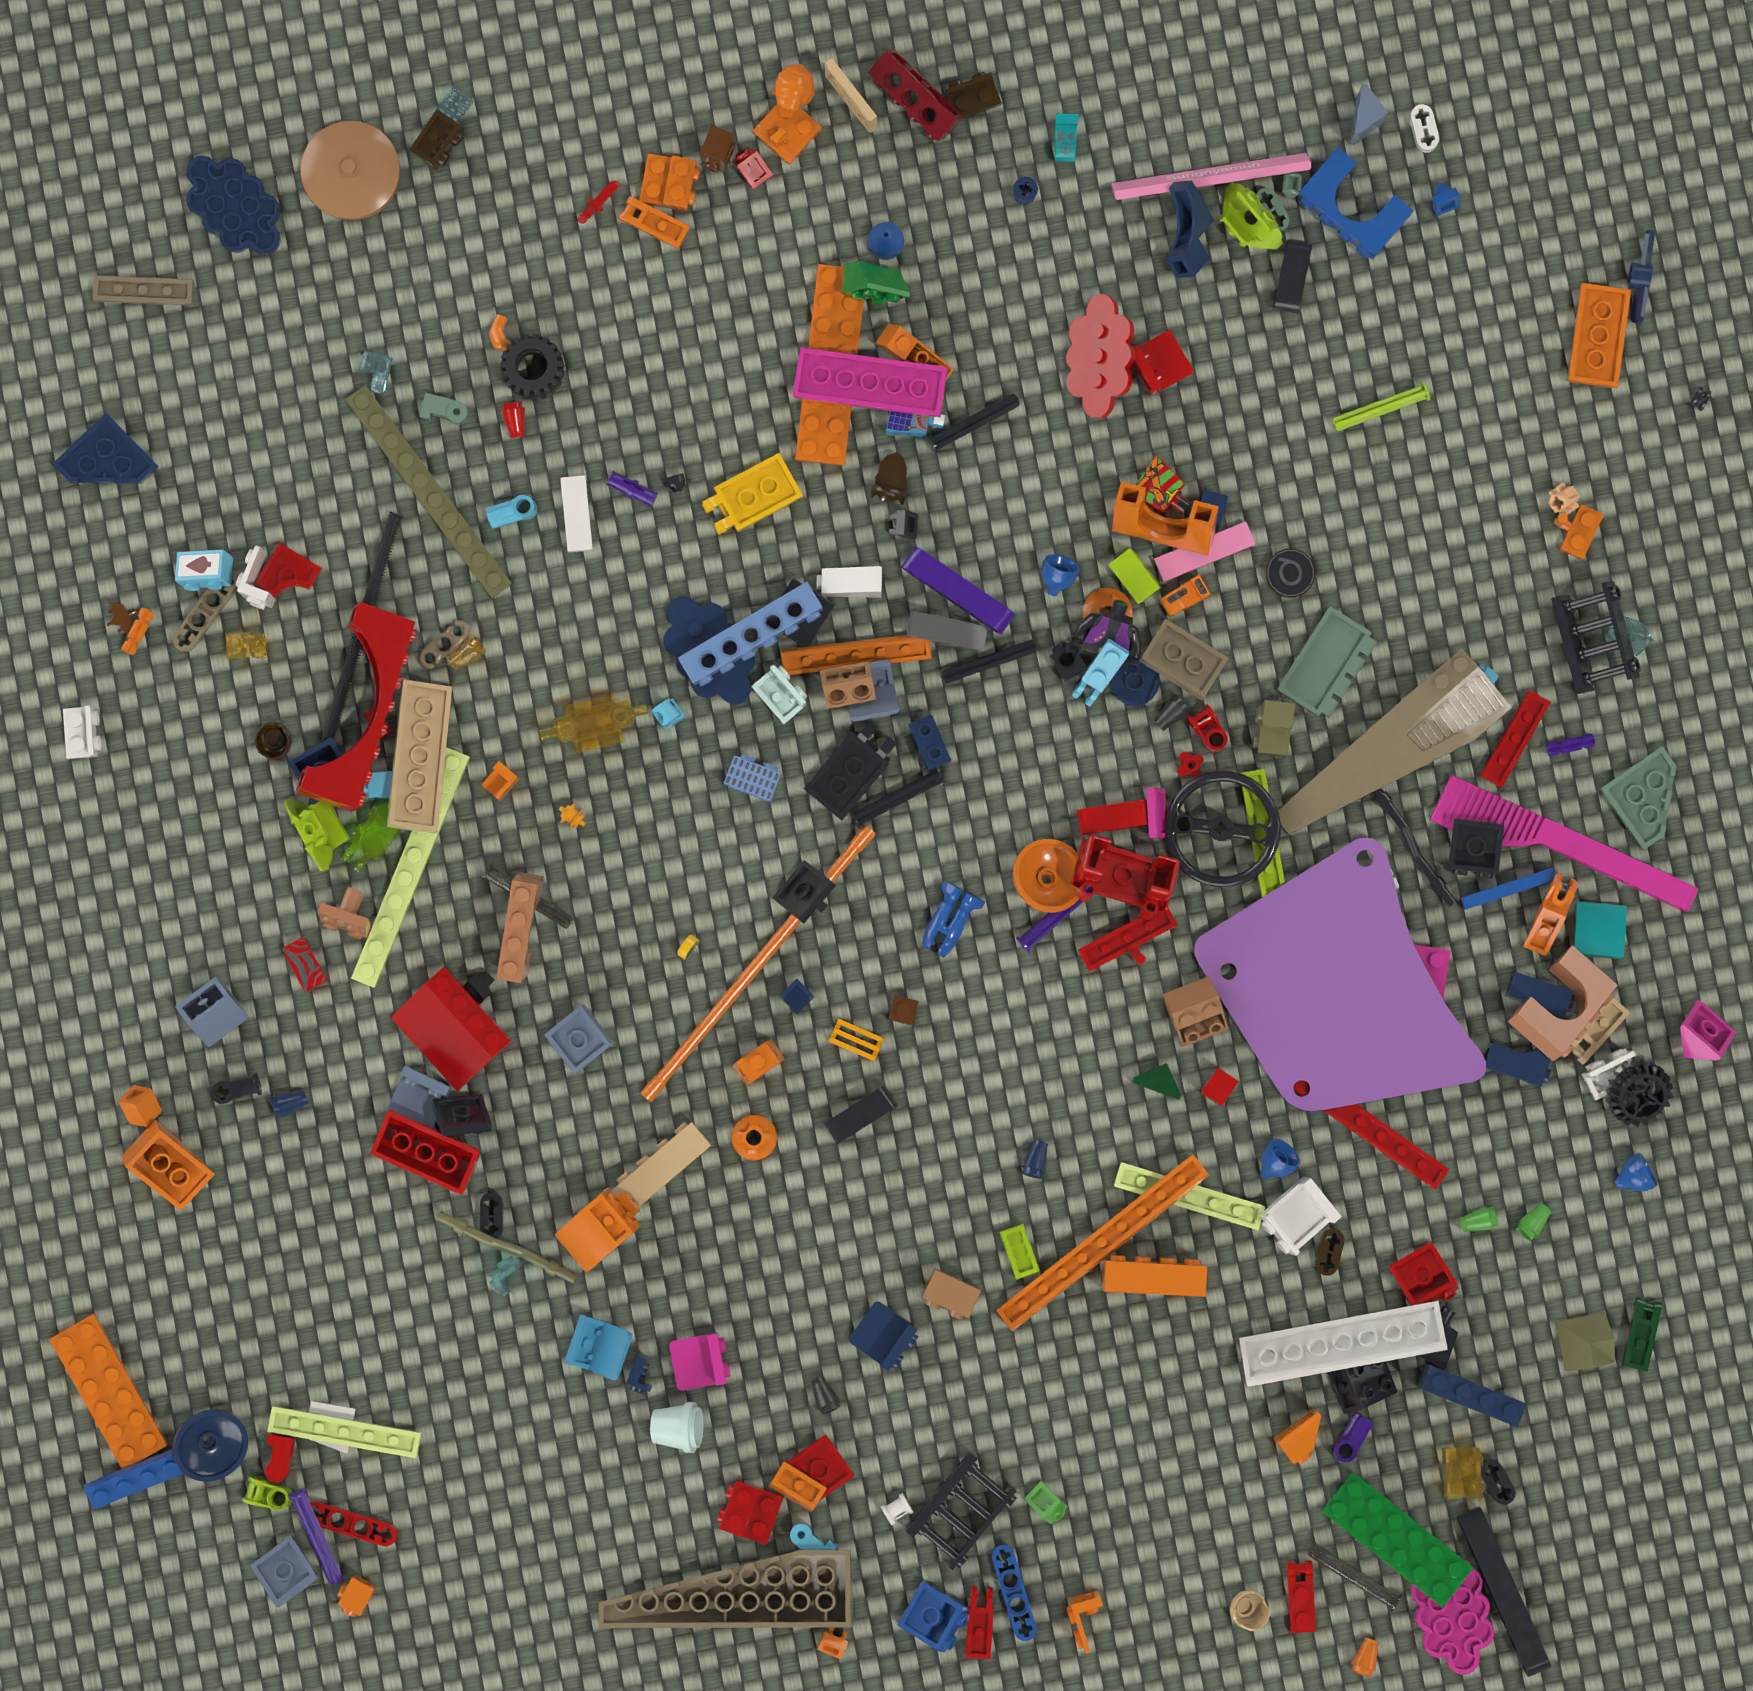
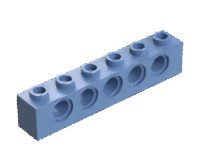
M805 582L678 657L693 685L695 686L699 683L700 687L713 680L712 675L721 671L724 674L735 667L733 663L742 658L743 661H746L756 655L755 650L759 647L764 646V648H768L778 641L776 637L783 633L786 636L794 633L799 629L798 624L805 620L808 623L816 620L821 616L819 612L823 608L808 582ZM797 604L802 608L799 616L792 617L788 614V608L791 605ZM771 617H776L780 620V626L775 630H771L766 626L767 620ZM756 630L759 633L758 639L755 642L746 641L745 634L747 631ZM729 642L735 643L737 645L736 653L733 655L725 654L723 652L725 644ZM707 655H712L716 658V662L711 668H706L702 665V659Z

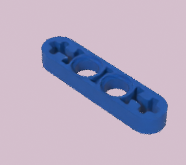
M1553 868L1463 897L1461 901L1466 910L1551 882L1555 877V872Z
M999 1544L992 1551V1560L1011 1624L1019 1640L1029 1641L1036 1634V1624L1016 1557L1009 1545ZM1000 1549L1010 1552L1007 1562L1009 1566L1014 1564L1015 1568H1007L1002 1572L999 1571V1568H1004L1002 1560L996 1559ZM1008 1573H1013L1018 1578L1017 1584L1013 1587H1007L1003 1583V1578ZM1017 1597L1022 1598L1025 1602L1024 1609L1019 1612L1012 1610L1010 1607L1011 1601ZM1028 1612L1029 1617H1024L1026 1625H1031L1032 1629L1029 1630V1635L1024 1636L1023 1632H1018V1629L1021 1628L1020 1619L1014 1621L1013 1617L1023 1616Z

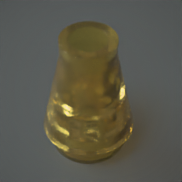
M477 637L468 638L448 660L457 671L461 667L482 659L486 649Z

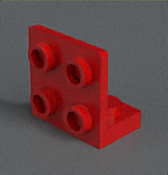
M1170 330L1139 347L1137 344L1133 346L1135 350L1133 366L1151 397L1194 372Z

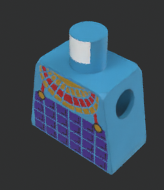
M890 411L886 435L926 437L928 426L943 429L946 414L941 413V418Z

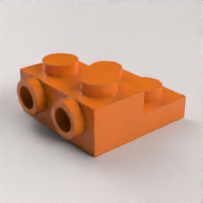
M648 153L639 201L651 206L688 212L689 205L694 206L696 191L692 190L694 181L698 182L701 167L697 166L695 159L673 155L672 157Z

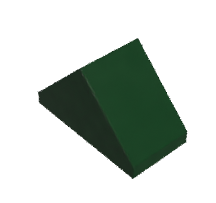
M1167 1063L1135 1076L1131 1081L1134 1084L1179 1101L1181 1098L1180 1091Z

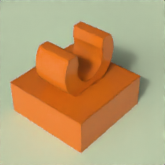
M830 1627L828 1632L824 1633L817 1650L841 1659L848 1644V1641L845 1640L847 1631L844 1630L842 1636L837 1637L833 1635L835 1627Z

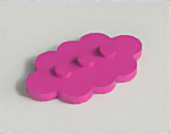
M1476 1569L1470 1572L1443 1608L1413 1584L1411 1586L1413 1600L1419 1605L1415 1612V1621L1424 1630L1422 1644L1425 1650L1436 1658L1446 1657L1449 1667L1455 1673L1461 1675L1474 1672L1480 1662L1479 1649L1487 1647L1494 1637V1628L1486 1619L1490 1611V1603L1480 1593L1483 1586L1482 1577Z

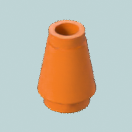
M1364 1638L1351 1663L1353 1665L1352 1672L1371 1677L1372 1672H1375L1378 1641Z

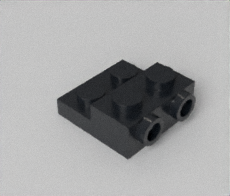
M1454 819L1448 869H1453L1452 874L1467 876L1468 871L1478 872L1477 877L1492 879L1493 874L1498 875L1504 825Z

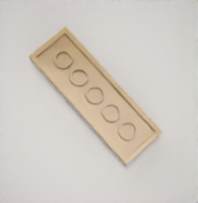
M404 679L401 681L387 827L434 834L438 832L452 687Z

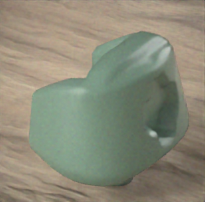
M1285 173L1283 175L1282 192L1286 198L1293 199L1299 195V192L1304 187L1303 177L1299 173Z

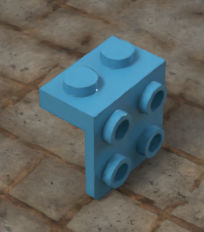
M580 1314L564 1363L590 1370L611 1380H617L630 1346L632 1333L603 1320Z

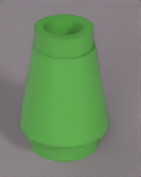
M1539 1203L1538 1206L1518 1221L1517 1232L1529 1241L1538 1238L1551 1214L1550 1209L1544 1204Z
M1486 1205L1464 1217H1460L1464 1232L1493 1230V1227L1499 1226L1494 1206L1487 1208Z

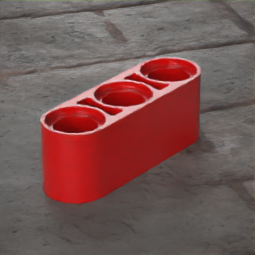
M1147 800L1076 810L1080 835L1148 825Z

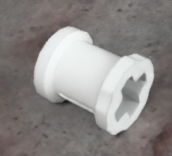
M903 1493L890 1504L881 1506L891 1525L895 1524V1521L904 1515L914 1513Z

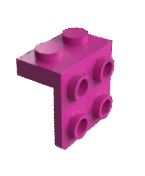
M718 1332L674 1340L670 1343L669 1347L676 1385L680 1391L715 1384L716 1386L726 1384L727 1378L731 1377L729 1363H724L722 1353L726 1352L724 1337L719 1338Z

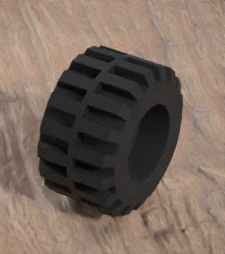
M525 334L522 339L517 337L512 345L508 344L506 346L507 351L502 354V362L500 363L502 376L512 392L520 395L521 398L537 400V398L542 397V399H545L547 394L555 393V388L557 386L560 387L562 383L561 379L565 374V365L557 346L551 343L545 336L541 338L538 334H534V336ZM533 354L544 357L547 362V370L543 376L536 380H527L521 377L518 367L523 358Z

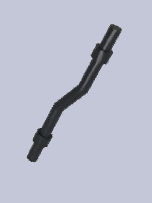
M1382 788L1372 792L1380 808L1384 807L1400 828L1412 859L1431 882L1429 884L1435 893L1438 892L1449 907L1454 905L1457 900L1446 887L1447 883L1442 876L1438 877L1421 854L1410 825L1392 803V797L1387 791L1384 792Z

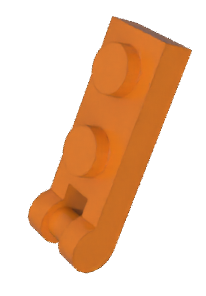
M629 196L626 201L627 206L624 212H620L618 219L679 250L690 230V226ZM635 210L641 211L638 219L633 217Z

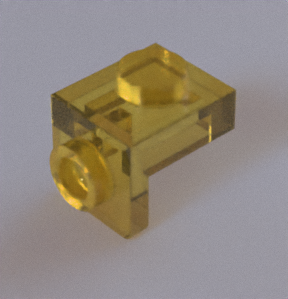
M244 632L226 635L227 660L266 658L265 634Z

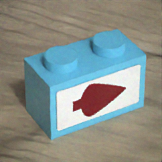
M224 550L177 552L175 581L188 591H197L203 587L219 590L222 586H231L233 557Z

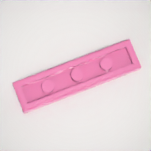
M1243 522L1216 533L1208 556L1179 548L1155 558L1154 562L1164 583L1255 545L1247 522Z

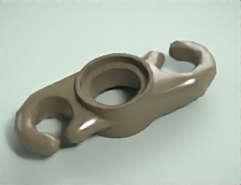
M456 620L454 622L455 626L464 628L463 635H455L454 626H449L447 631L435 636L420 651L418 660L423 668H434L433 663L425 661L426 654L432 653L435 657V663L439 664L444 657L453 654L469 638L471 630L465 621ZM441 638H448L451 641V648L446 652L440 651L437 647L438 641Z

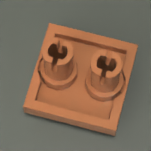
M347 887L341 905L337 908L321 902L317 912L320 921L324 923L323 926L333 931H337L338 928L346 930L347 935L353 938L361 939L362 936L368 938L371 931L369 919L357 915L363 899L360 896L361 891Z

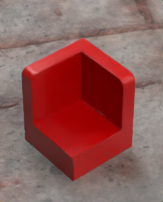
M1217 1068L1207 1084H1204L1200 1093L1217 1105L1223 1106L1239 1081L1222 1069Z

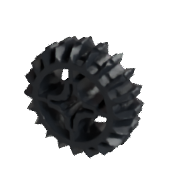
M1640 1059L1638 1064L1635 1061H1631L1630 1067L1622 1065L1620 1073L1614 1071L1615 1079H1608L1609 1084L1612 1086L1605 1089L1609 1095L1605 1098L1609 1104V1110L1617 1120L1623 1121L1626 1125L1632 1123L1638 1127L1642 1122L1643 1125L1648 1126L1650 1119L1657 1122L1656 1116L1658 1114L1665 1115L1663 1108L1670 1107V1103L1667 1100L1674 1098L1670 1092L1673 1089V1085L1669 1082L1671 1080L1669 1075L1664 1072L1661 1066L1651 1061L1647 1063L1645 1060ZM1653 1081H1655V1091H1654V1094H1652V1092H1651V1091H1652V1088H1653V1085H1652ZM1625 1092H1626V1093H1627V1098H1626L1627 1103H1626V1105H1625V1107H1624L1623 1099H1624V1094H1625Z

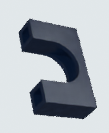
M1518 972L1512 973L1505 997L1523 1003L1532 997L1553 1016L1563 1020L1566 1012H1571L1575 1002V998H1572L1573 991ZM1494 1043L1488 1044L1484 1056L1486 1069L1537 1087H1542L1543 1083H1547L1551 1073V1069H1548L1551 1059L1537 1047L1532 1051L1522 1053Z
M1427 1363L1423 1364L1415 1384L1416 1387L1515 1427L1519 1426L1527 1403L1486 1388Z

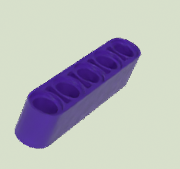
M914 546L901 565V568L1000 635H1002L1015 616V613L916 546Z

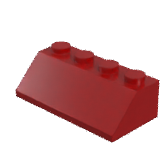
M388 1109L370 1154L462 1195L476 1169L481 1150L451 1136H441L440 1131Z

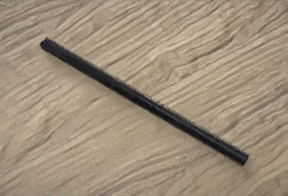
M389 512L390 514H388L389 517L387 518L388 520L381 538L382 541H380L381 544L378 547L377 559H375L364 594L365 597L362 600L363 603L371 606H376L374 603H377L375 600H378L376 597H379L376 594H379L377 591H380L378 588H381L379 585H382L380 582H383L381 579H384L382 576H385L383 573H386L384 570H387L385 567H388L385 564H388L386 561H389L387 559L390 558L388 555H391L389 552L392 553L390 549L393 550L391 546L394 547L392 543L395 544L393 540L395 541L394 538L396 536L394 535H397L395 532H398L396 529H399L397 526H400L398 523H401L399 520H402L400 517H403L394 512ZM352 633V642H350L351 645H349L350 648H348L349 651H347L348 654H346L347 657H345L346 660L343 663L344 666L338 681L339 683L337 684L338 686L336 687L337 689L335 690L336 692L330 707L331 710H329L330 713H328L329 716H327L328 719H326L327 722L324 728L325 731H323L324 734H322L323 737H321L322 740H320L321 742L330 737L336 739L334 736H337L334 733H337L335 730H338L337 727L340 724L338 722H341L339 719H342L340 716H343L341 713H343L342 710H344L343 707L346 704L344 701H347L345 698H348L346 695H349L347 692H350L348 689H351L349 686H352L350 683H353L350 680H353L351 677H354L352 674H355L353 671H356L354 668H357L355 665H358L356 662H359L357 659H360L358 656H361L359 653H362L360 650H363L360 648L363 647L354 633Z

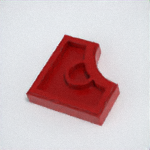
M279 542L253 585L269 592L276 598L282 591L290 587H302L310 590L323 569Z

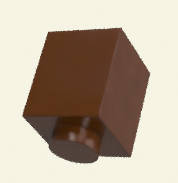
M894 995L888 1020L913 1026L919 1001Z

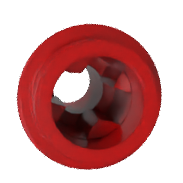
M522 401L502 404L503 411L501 413L510 438L525 436V407L522 406Z

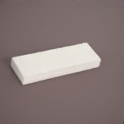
M586 476L561 478L568 553L593 550Z

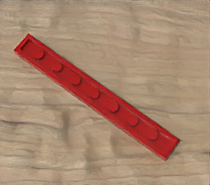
M1299 1080L1294 1084L1293 1090L1304 1097L1309 1094L1310 1085L1307 1081ZM1358 1104L1322 1110L1434 1190L1437 1189L1450 1170Z

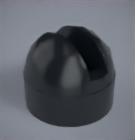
M683 473L664 478L668 490L674 493L677 491L681 492L686 485Z

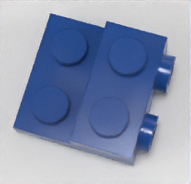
M922 1581L897 1626L935 1650L945 1652L946 1649L951 1650L955 1645L957 1637L954 1635L958 1628H963L968 1622L969 1614L967 1612L969 1607Z

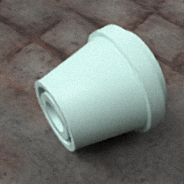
M686 1402L680 1406L654 1409L650 1423L652 1442L682 1449L685 1453H694L700 1447L703 1438L704 1423L701 1408L697 1406L696 1402Z

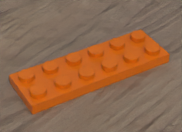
M95 1314L88 1316L49 1339L122 1469L140 1462L169 1445Z

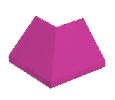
M1699 999L1695 1002L1680 1026L1684 1058L1718 1061L1722 1058L1736 1034L1732 1027Z

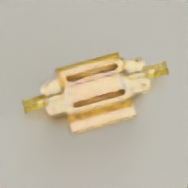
M609 694L565 705L566 716L554 718L553 727L539 730L541 740L556 737L560 744L572 741L576 754H581L625 743L622 728L633 726L634 717L648 714L646 704L631 708L627 701L616 703L614 694Z

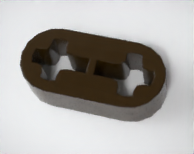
M1327 1229L1323 1232L1315 1259V1268L1320 1274L1325 1276L1334 1274L1339 1266L1345 1238L1341 1231L1337 1229ZM1336 1233L1339 1243H1334L1332 1251H1329L1330 1242L1326 1241V1237ZM1327 1253H1330V1262L1333 1263V1268L1323 1271L1324 1267L1320 1265V1261H1325Z

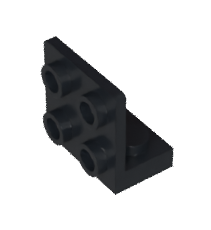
M1386 1361L1327 1372L1344 1414L1362 1410L1397 1393V1388Z

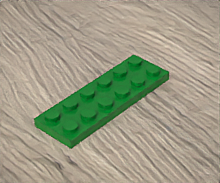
M1354 1472L1351 1473L1322 1511L1442 1608L1474 1569Z

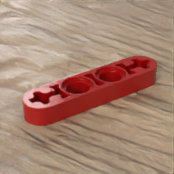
M320 1501L310 1502L312 1508L317 1506V1511L325 1514L326 1509L330 1510L326 1517V1524L322 1523L324 1517L316 1516L321 1528L386 1547L392 1545L398 1538L397 1528L389 1522ZM334 1513L343 1514L345 1517L343 1526L336 1527L332 1524L331 1517ZM364 1520L369 1524V1531L366 1534H359L356 1531L355 1525L357 1521ZM374 1523L379 1525L376 1530L384 1531L386 1528H389V1533L393 1535V1538L383 1541V1536L377 1533L374 1534V1538H371L370 1535L374 1530Z

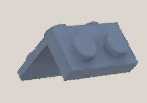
M890 659L869 663L876 700L848 705L851 721L889 716L899 712Z

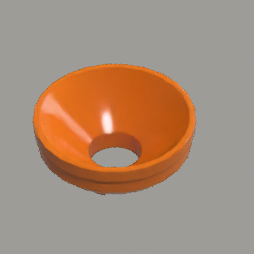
M748 1115L739 1120L734 1126L731 1136L732 1144L741 1157L748 1160H760L770 1155L774 1150L777 1142V1132L774 1125L767 1118L760 1115ZM751 1130H757L761 1134V1141L757 1145H750L746 1140V1135Z

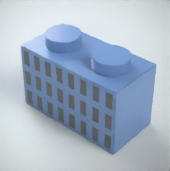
M742 753L740 757L734 755L724 785L771 803L782 776L781 773L777 772L778 767L768 763H764L763 766L754 763L755 758Z

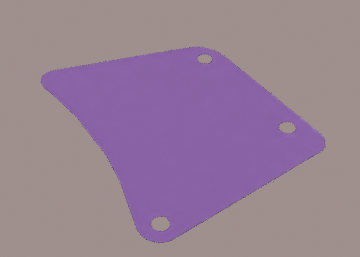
M1365 837L1354 840L1201 935L1195 943L1194 953L1205 975L1210 977L1220 999L1279 1093L1288 1103L1306 1111L1325 1110L1470 1083L1480 1079L1486 1072V1061L1482 1052L1469 1038L1443 1001L1414 947L1400 909L1387 853L1384 847L1374 839ZM1368 850L1373 854L1374 858L1370 866L1363 867L1358 864L1357 855L1360 851ZM1232 963L1235 965L1237 974L1233 979L1227 980L1221 976L1220 969L1223 964ZM1304 1080L1309 1083L1310 1092L1307 1096L1299 1097L1294 1093L1293 1086L1297 1081Z

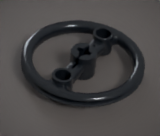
M1213 771L1195 777L1177 792L1167 810L1164 833L1170 856L1180 861L1179 868L1183 873L1204 885L1232 887L1252 880L1267 868L1279 846L1281 822L1274 800L1261 784L1241 773ZM1215 782H1231L1246 787L1260 799L1267 812L1269 823L1239 824L1224 816H1218L1212 820L1199 819L1180 813V809L1185 800L1200 787ZM1185 817L1191 820V828L1188 831H1183L1180 828V822ZM1224 822L1225 827H1228L1229 829L1242 830L1243 832L1240 833L1228 831L1223 832L1221 836L1220 831H1217L1216 829L1203 828V825L1218 827L1222 826ZM1257 827H1263L1266 832L1264 839L1261 841H1257L1254 838V830ZM1191 833L1210 835L1214 840L1221 842L1229 841L1232 838L1245 839L1257 844H1263L1266 848L1258 861L1247 870L1231 876H1214L1198 870L1188 862L1179 848L1176 836L1177 834Z

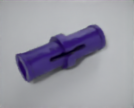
M615 471L612 472L607 482V486L626 494L627 498L639 500L649 507H652L658 495L657 492L638 484L639 481L635 479L632 481Z

